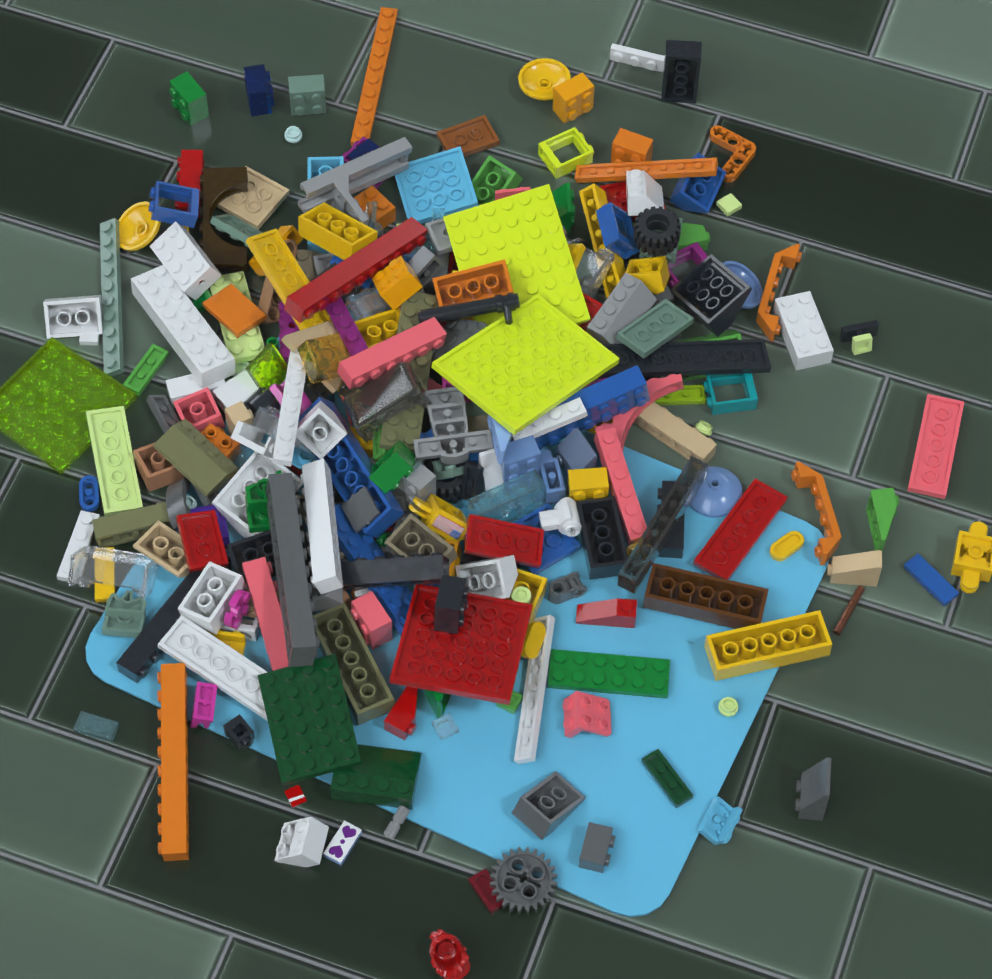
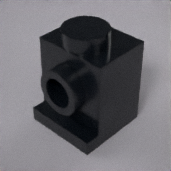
M240 714L223 725L224 734L233 742L238 750L242 747L246 749L253 744V739H255L254 731Z

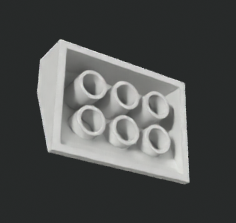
M256 451L212 501L217 510L244 538L262 533H249L245 487L255 484L263 478L267 479L268 474H275L276 471L281 470V473H292L283 465L272 464L271 457L264 456ZM292 473L293 480L297 482L296 496L301 490L303 483L299 477Z

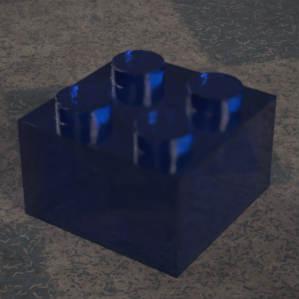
M264 64L243 67L251 117L272 114L271 106H274L272 84L268 82L271 81L269 71L265 70Z

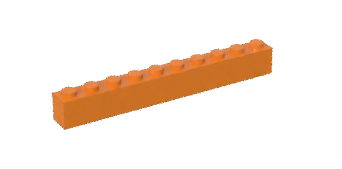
M184 663L161 664V672H157L158 684H161V690L157 691L158 702H161V708L157 710L158 721H161V727H158L157 730L158 739H161V746H158V758H161V765H158V777H161V784H158V796H161V803H158V815L161 816V822L158 823V834L162 837V842H158L159 855L162 854L164 861L189 860L187 668Z

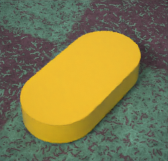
M790 531L778 539L770 547L771 558L775 561H784L799 551L804 544L803 535L797 531Z
M531 622L529 624L522 651L523 658L534 659L538 656L546 635L543 623Z

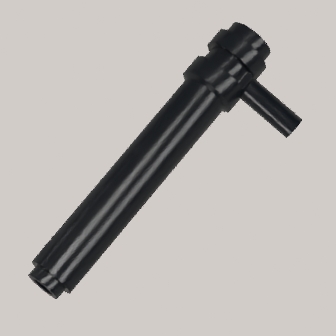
M509 292L503 296L498 294L492 298L424 309L417 314L420 324L433 317L438 322L497 312L504 313L505 323L511 325L513 323L511 311L520 308L518 293L513 294V292Z

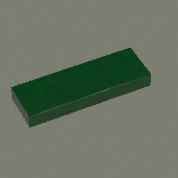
M659 749L641 759L643 765L676 808L693 799L694 795Z

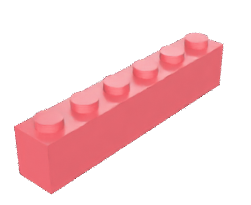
M435 317L430 318L340 361L337 373L349 389L360 387L366 381L377 379L381 374L387 371L391 372L403 363L408 364L414 358L422 357L432 349H439L444 345L447 333Z
M615 427L598 431L594 436V442L602 467L607 468L609 489L611 495L615 496L621 527L627 545L629 546L635 542H645L649 537V532Z
M265 557L242 563V569L248 590L251 593V600L271 669L274 671L288 667L280 599L278 600L276 595L278 585L276 580L272 581L270 575L273 573L271 562H267Z

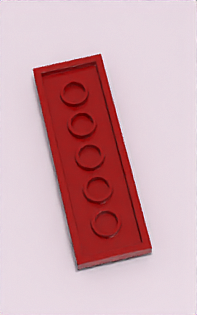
M755 478L697 555L693 565L714 577L729 580L785 505L788 497Z

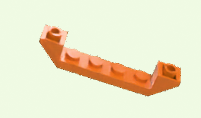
M795 244L774 254L762 295L756 322L772 342L775 335H779L781 324H778L779 316L770 314L771 306H769V302L773 303L775 292H773V288L778 287L780 279L777 277L778 273H782L783 267L794 269L796 262L800 263L802 252H799L800 244Z
M796 462L794 470L791 471L792 481H795L797 489L810 488L811 494L815 497V508L820 513V524L825 529V538H819L818 544L814 548V554L818 558L820 566L825 565L837 550L842 536L823 475L801 462Z

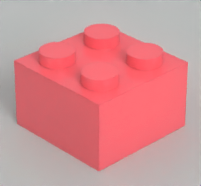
M208 387L173 402L180 420L186 419L200 433L210 423L215 427L225 428L222 415Z
M372 591L351 601L352 609L350 613L365 643L372 650L393 639L392 620Z

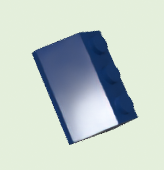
M698 152L697 154H695V155H694L692 158H690V159L706 158V157H704L703 155H701V154ZM718 166L716 176L679 178L669 201L683 211L707 214L727 172Z

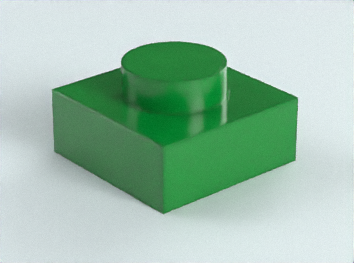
M208 289L197 300L192 298L194 306L200 313L206 310L202 302L212 296Z

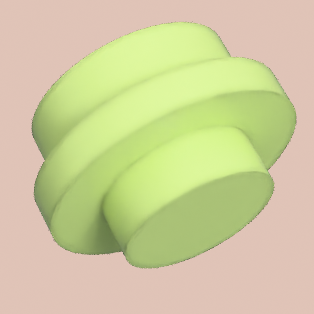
M703 420L695 424L694 427L704 436L712 434L713 426Z
M732 697L723 698L718 705L719 712L726 717L734 716L739 708L737 701Z

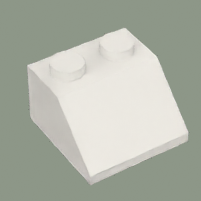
M320 401L298 422L296 438L317 457L322 459L348 432L336 414Z

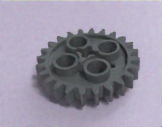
M518 847V853H514L510 849V856L503 853V861L497 859L496 863L499 867L492 866L494 873L490 874V879L494 880L490 882V887L495 888L492 890V895H498L496 902L503 901L502 908L509 905L511 913L517 908L518 914H521L522 909H525L526 913L529 914L530 908L537 912L538 905L545 908L544 900L551 902L549 895H555L553 888L557 887V882L553 881L557 879V874L552 873L555 871V866H549L551 859L544 861V853L538 856L537 849L530 853L529 847L526 848L525 852H522L521 848ZM520 864L523 866V869L515 871L513 866ZM534 872L543 874L540 878L532 877ZM527 878V881L520 883V880ZM507 883L515 884V887L510 890L504 886ZM527 890H532L535 893L532 897L524 895Z

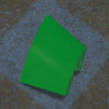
M281 470L276 471L275 474H282ZM263 478L257 483L245 487L249 533L270 530L266 496L268 478Z

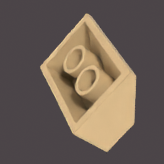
M159 520L133 545V548L178 578L186 577L190 573L180 534Z

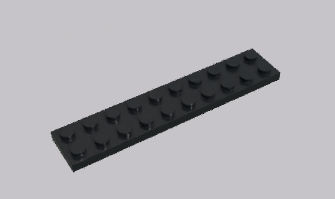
M764 339L666 342L645 358L624 344H602L620 359L616 366L597 379L609 378L638 365L643 377H658L670 374L687 376L770 373L771 364Z

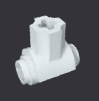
M570 497L562 498L554 506L553 510L539 512L541 529H544V531L558 529L560 533L569 537L577 536L581 531L582 526L577 505Z

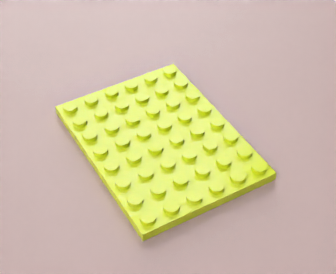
M549 184L443 216L459 271L505 259L514 294L518 293L520 305L536 294H539L577 325L591 321ZM493 312L472 317L474 321L483 322L489 326L504 316V313Z
M539 294L522 303L520 308L511 311L513 319L511 325H507L505 317L502 316L433 361L431 367L513 435L616 366L620 359Z

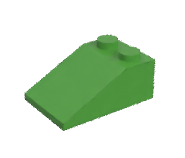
M489 155L471 182L478 204L482 205L495 201L496 190L517 188L523 178Z
M894 488L871 490L866 506L875 551L881 550L882 553L893 518L897 515L896 507L899 506V497L895 495Z

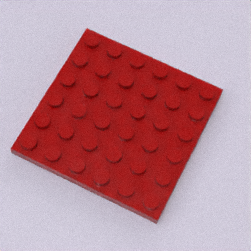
M424 584L415 585L391 671L390 683L510 705L533 604L468 593L467 611H464V625L459 627L458 634L434 631L435 603L439 587Z

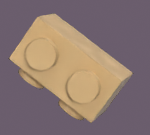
M242 401L225 408L227 428L231 436L238 420L254 425L252 421L254 420V415L250 409H246Z

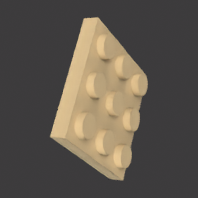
M247 167L248 192H240L227 197L217 208L232 214L259 230L290 192L286 187Z

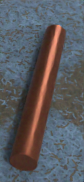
M859 585L833 631L835 635L840 636L865 591L863 586Z

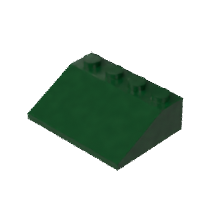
M358 744L362 764L333 772L330 788L331 799L395 808L402 805L412 810L422 753Z

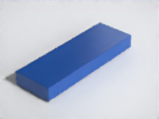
M919 554L904 564L903 568L944 607L958 597L959 592Z

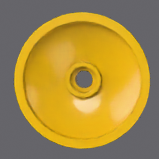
M541 58L532 60L522 67L519 72L518 83L521 90L527 96L537 100L553 99V88L571 79L568 68L561 62L554 59Z
M144 201L132 205L118 220L120 247L123 250L136 251L144 248L157 235L161 221L151 220V212L148 211L150 202Z

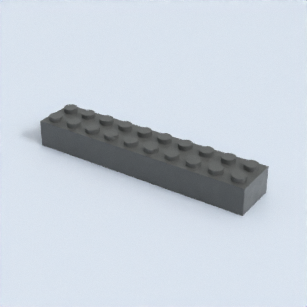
M292 473L268 474L266 487L267 511L289 667L313 666L314 658H317L319 636H315L317 621L316 618L312 617L314 601L310 600L312 586L307 581L309 566H305L307 551L302 546V543H304V531H300L302 516L297 511L300 507L299 497H295L297 482L293 480Z

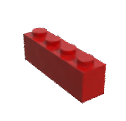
M181 150V157H178V168H180V171H177V182L181 186L199 189L198 218H200V207L202 205V202H200V191L203 190V186L200 185V175H203L204 168L203 150ZM175 201V210L188 212V203Z

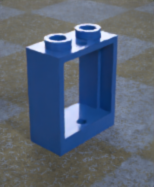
M156 181L155 187H151L149 198H152L148 210L151 212V220L171 224L176 221L181 226L194 228L198 218L199 189ZM159 197L188 203V212L158 206Z
M611 202L596 210L604 246L623 259H627L640 252V249L637 248L634 242L632 218L628 216L627 212Z

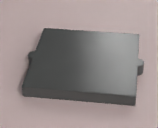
M365 486L355 495L352 494L351 498L342 505L356 533L365 526L370 525L371 521L381 514Z

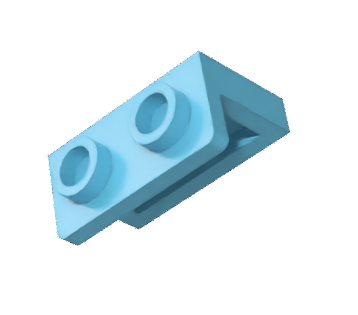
M719 796L714 797L698 832L714 845L727 843L732 837L735 825L740 821L743 809L740 807L732 808Z

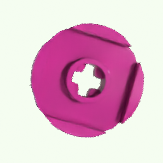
M242 589L236 590L228 604L231 607L229 613H225L224 625L236 630L239 629L243 615L246 616L250 610V605L247 604L251 596L250 592Z

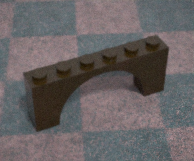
M247 167L203 168V175H200V185L203 186V191H200V202H203V207H200V218H203V223H200V234H203V239H200V248L219 272H248L247 247L234 246L223 241L215 234L210 223L215 208L224 199L236 193L248 192Z

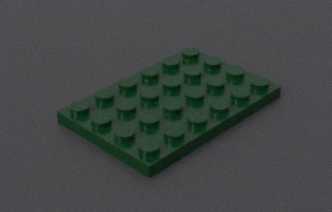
M336 654L314 659L313 666H288L258 675L283 786L362 764Z

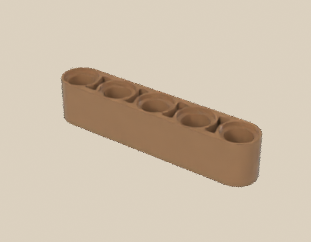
M292 239L284 240L296 258L298 248L296 242ZM267 276L265 277L258 308L267 317L266 320L260 323L262 325L279 321V302H282Z

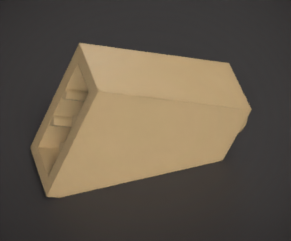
M877 550L832 557L831 564L827 565V576H830V583L877 587L882 569V551Z

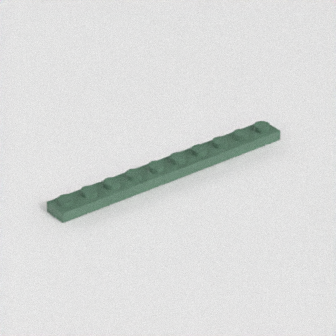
M116 218L100 223L104 375L107 378L124 373L119 221Z

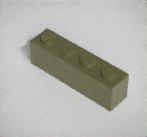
M159 502L155 505L139 507L134 510L102 516L92 520L95 539L99 548L139 540L158 520L176 531L171 525L166 502Z

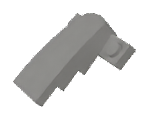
M456 387L425 391L426 406L433 437L413 440L416 460L439 457L441 463L456 465L468 460L469 453L493 449L491 430L468 432L464 394Z

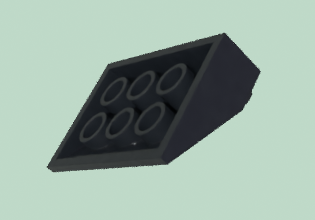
M712 254L670 289L678 303L717 337L732 325L752 290L747 283Z

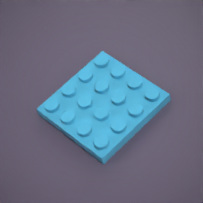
M461 146L409 162V169L395 175L407 219L413 217L420 224L479 206Z

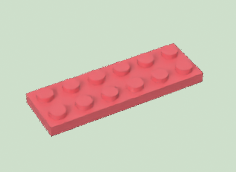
M927 394L907 491L945 499L964 401Z

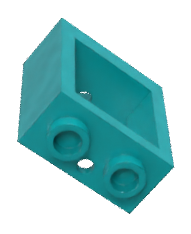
M752 373L706 375V380L703 381L704 393L707 392L706 403L707 407L711 408L712 415L757 409L758 397ZM743 384L745 399L716 402L713 387Z

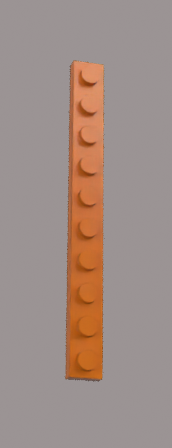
M381 7L351 137V146L363 136L369 140L371 138L398 9Z

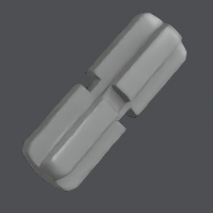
M400 805L393 816V821H390L383 835L393 840L401 828L400 824H403L410 810Z

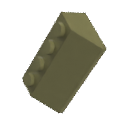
M186 419L173 424L153 445L163 457L206 497L224 488L239 469Z

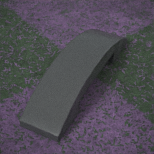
M186 477L169 485L166 491L167 512L174 529L178 527L177 515L191 513V509L186 504V491L191 488V482Z

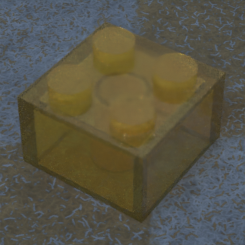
M339 333L306 340L297 349L311 384L340 377L337 373L339 362L348 358Z

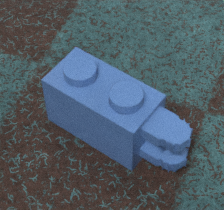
M544 449L541 451L540 483L545 503L554 504L565 498L566 490L558 458H553L551 451Z

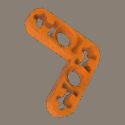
M713 126L710 129V140L734 153L722 168L727 172L723 181L727 183L734 182L755 156L756 146L753 142L722 126ZM735 140L737 144L731 145L728 141ZM740 159L743 163L736 164L734 160Z

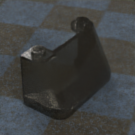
M404 362L398 363L395 368L355 392L348 393L343 401L356 432L366 443L374 438V430L376 432L380 430L379 425L407 408L411 407L414 410L417 404H421L423 408L432 404L413 367L409 363Z

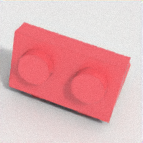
M575 691L563 700L565 737L572 738L581 731L606 737L611 735V712L608 699Z

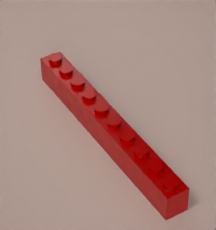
M413 217L407 219L289 295L286 299L284 310L299 323L312 318L318 311H323L327 305L332 302L335 303L344 294H349L353 288L361 286L364 281L373 278L377 272L385 269L392 260L397 259L399 256L410 254L413 249L422 246L426 241L428 229Z

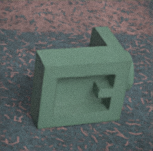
M440 459L432 462L436 480L451 478L464 473V466L447 465L441 463Z

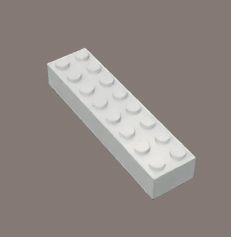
M164 265L131 278L132 294L202 388L236 374L234 357Z

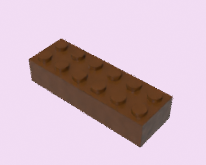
M653 563L644 595L643 608L738 629L762 622L769 589Z

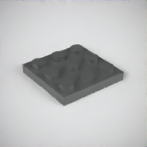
M460 318L448 320L444 327L447 333L445 343L439 349H433L431 366L433 361L486 328L487 324Z

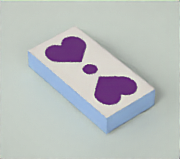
M344 820L323 853V857L342 866L362 834V829Z

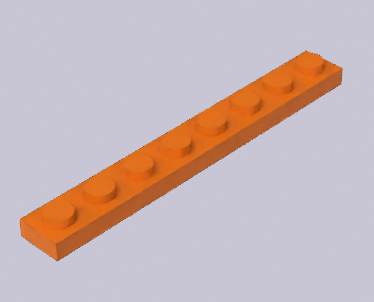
M715 157L577 165L575 181L576 183L626 181V171L633 169L645 171L653 179L716 176L718 160Z

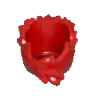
M441 929L438 932H431L430 938L432 942L429 953L431 964L436 969V973L445 979H462L470 972L471 966L469 956L466 953V947L462 945L456 936L448 934Z

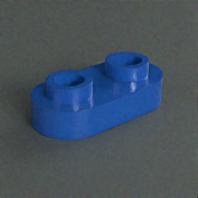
M91 475L84 476L79 482V502L83 511L93 512L98 509L100 504L99 483L97 478Z

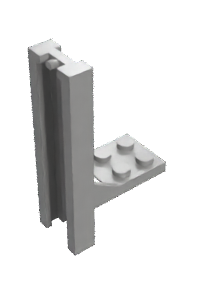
M403 137L300 183V188L305 191L306 198L298 201L299 208L303 213H306L325 202L368 226V214L365 211L363 212L358 201L355 198L353 199L351 195L409 169L408 155L412 152L411 144Z

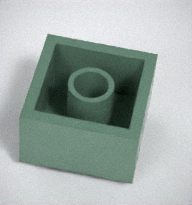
M323 74L288 77L291 116L326 113Z

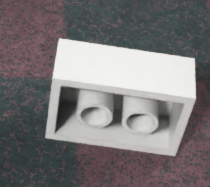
M209 561L178 607V611L202 629L217 634L224 624L225 613L230 611L231 606H228L233 594L238 589L246 591L248 587L242 575Z

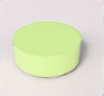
M516 587L511 593V600L529 604L531 592L526 587Z

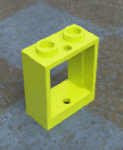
M576 127L538 143V155L555 179L575 171L577 165L593 162V147L587 144L584 135L581 132L579 133ZM574 143L581 155L561 164L553 151Z

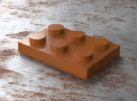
M485 115L437 132V138L445 151L461 146L464 157L500 145V140Z

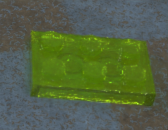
M268 343L245 369L258 389L263 387L270 391L269 388L274 383L280 385L286 380L288 365L275 345Z

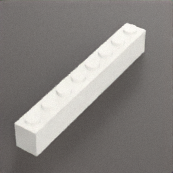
M323 458L302 465L303 474L300 475L304 488H302V494L305 498L303 506L307 513V517H305V523L308 527L306 536L310 543V546L307 547L311 557L309 567L313 574L310 580L312 586L317 588L320 594L343 588L331 470Z

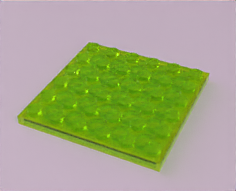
M51 337L0 387V432L62 474L91 445L86 411L124 406V410H126L137 399V395Z

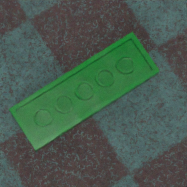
M551 649L548 688L667 699L670 659Z

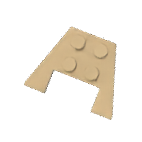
M327 321L283 337L281 341L292 352L305 343L332 370L321 382L333 394L338 389L342 380L337 373L339 362L350 357L334 325Z

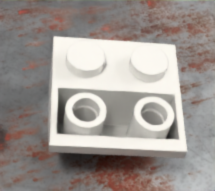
M313 817L284 823L279 845L276 849L275 861L301 867L319 865L329 827Z

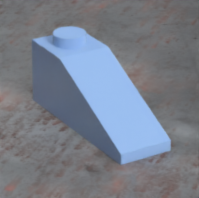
M488 414L487 422L489 430H491L497 462L502 464L513 434Z

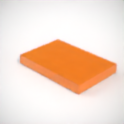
M232 284L202 302L203 307L237 338L267 319L266 314Z

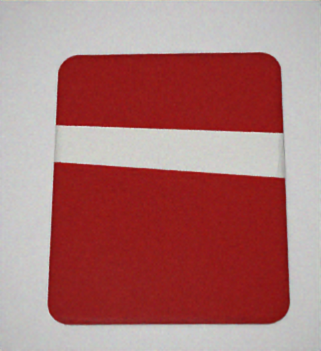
M299 785L284 791L292 807L307 801Z

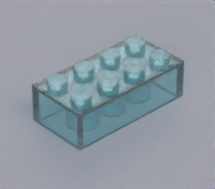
M536 469L468 499L467 518L470 514L506 522L519 520L546 504L547 487Z

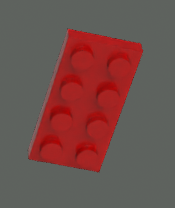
M470 514L467 518L464 553L491 559L514 555L516 564L539 568L542 559L544 529Z

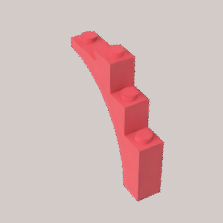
M670 374L664 378H651L646 381L650 401L643 406H636L630 409L625 414H618L612 417L613 423L600 424L595 427L596 432L615 427L623 452L628 431L643 410L657 399L684 389L681 374Z

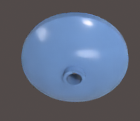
M735 261L723 262L727 268L752 288L742 308L752 309L758 306L762 299L763 289L756 275L741 263Z
M716 466L698 469L691 474L685 486V497L690 507L697 513L712 518L728 515L743 493L739 479L729 470Z

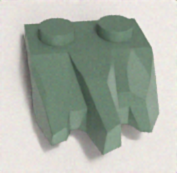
M128 589L122 597L112 593L105 607L102 635L137 638L145 626L147 602L144 597L139 596L133 599V591Z

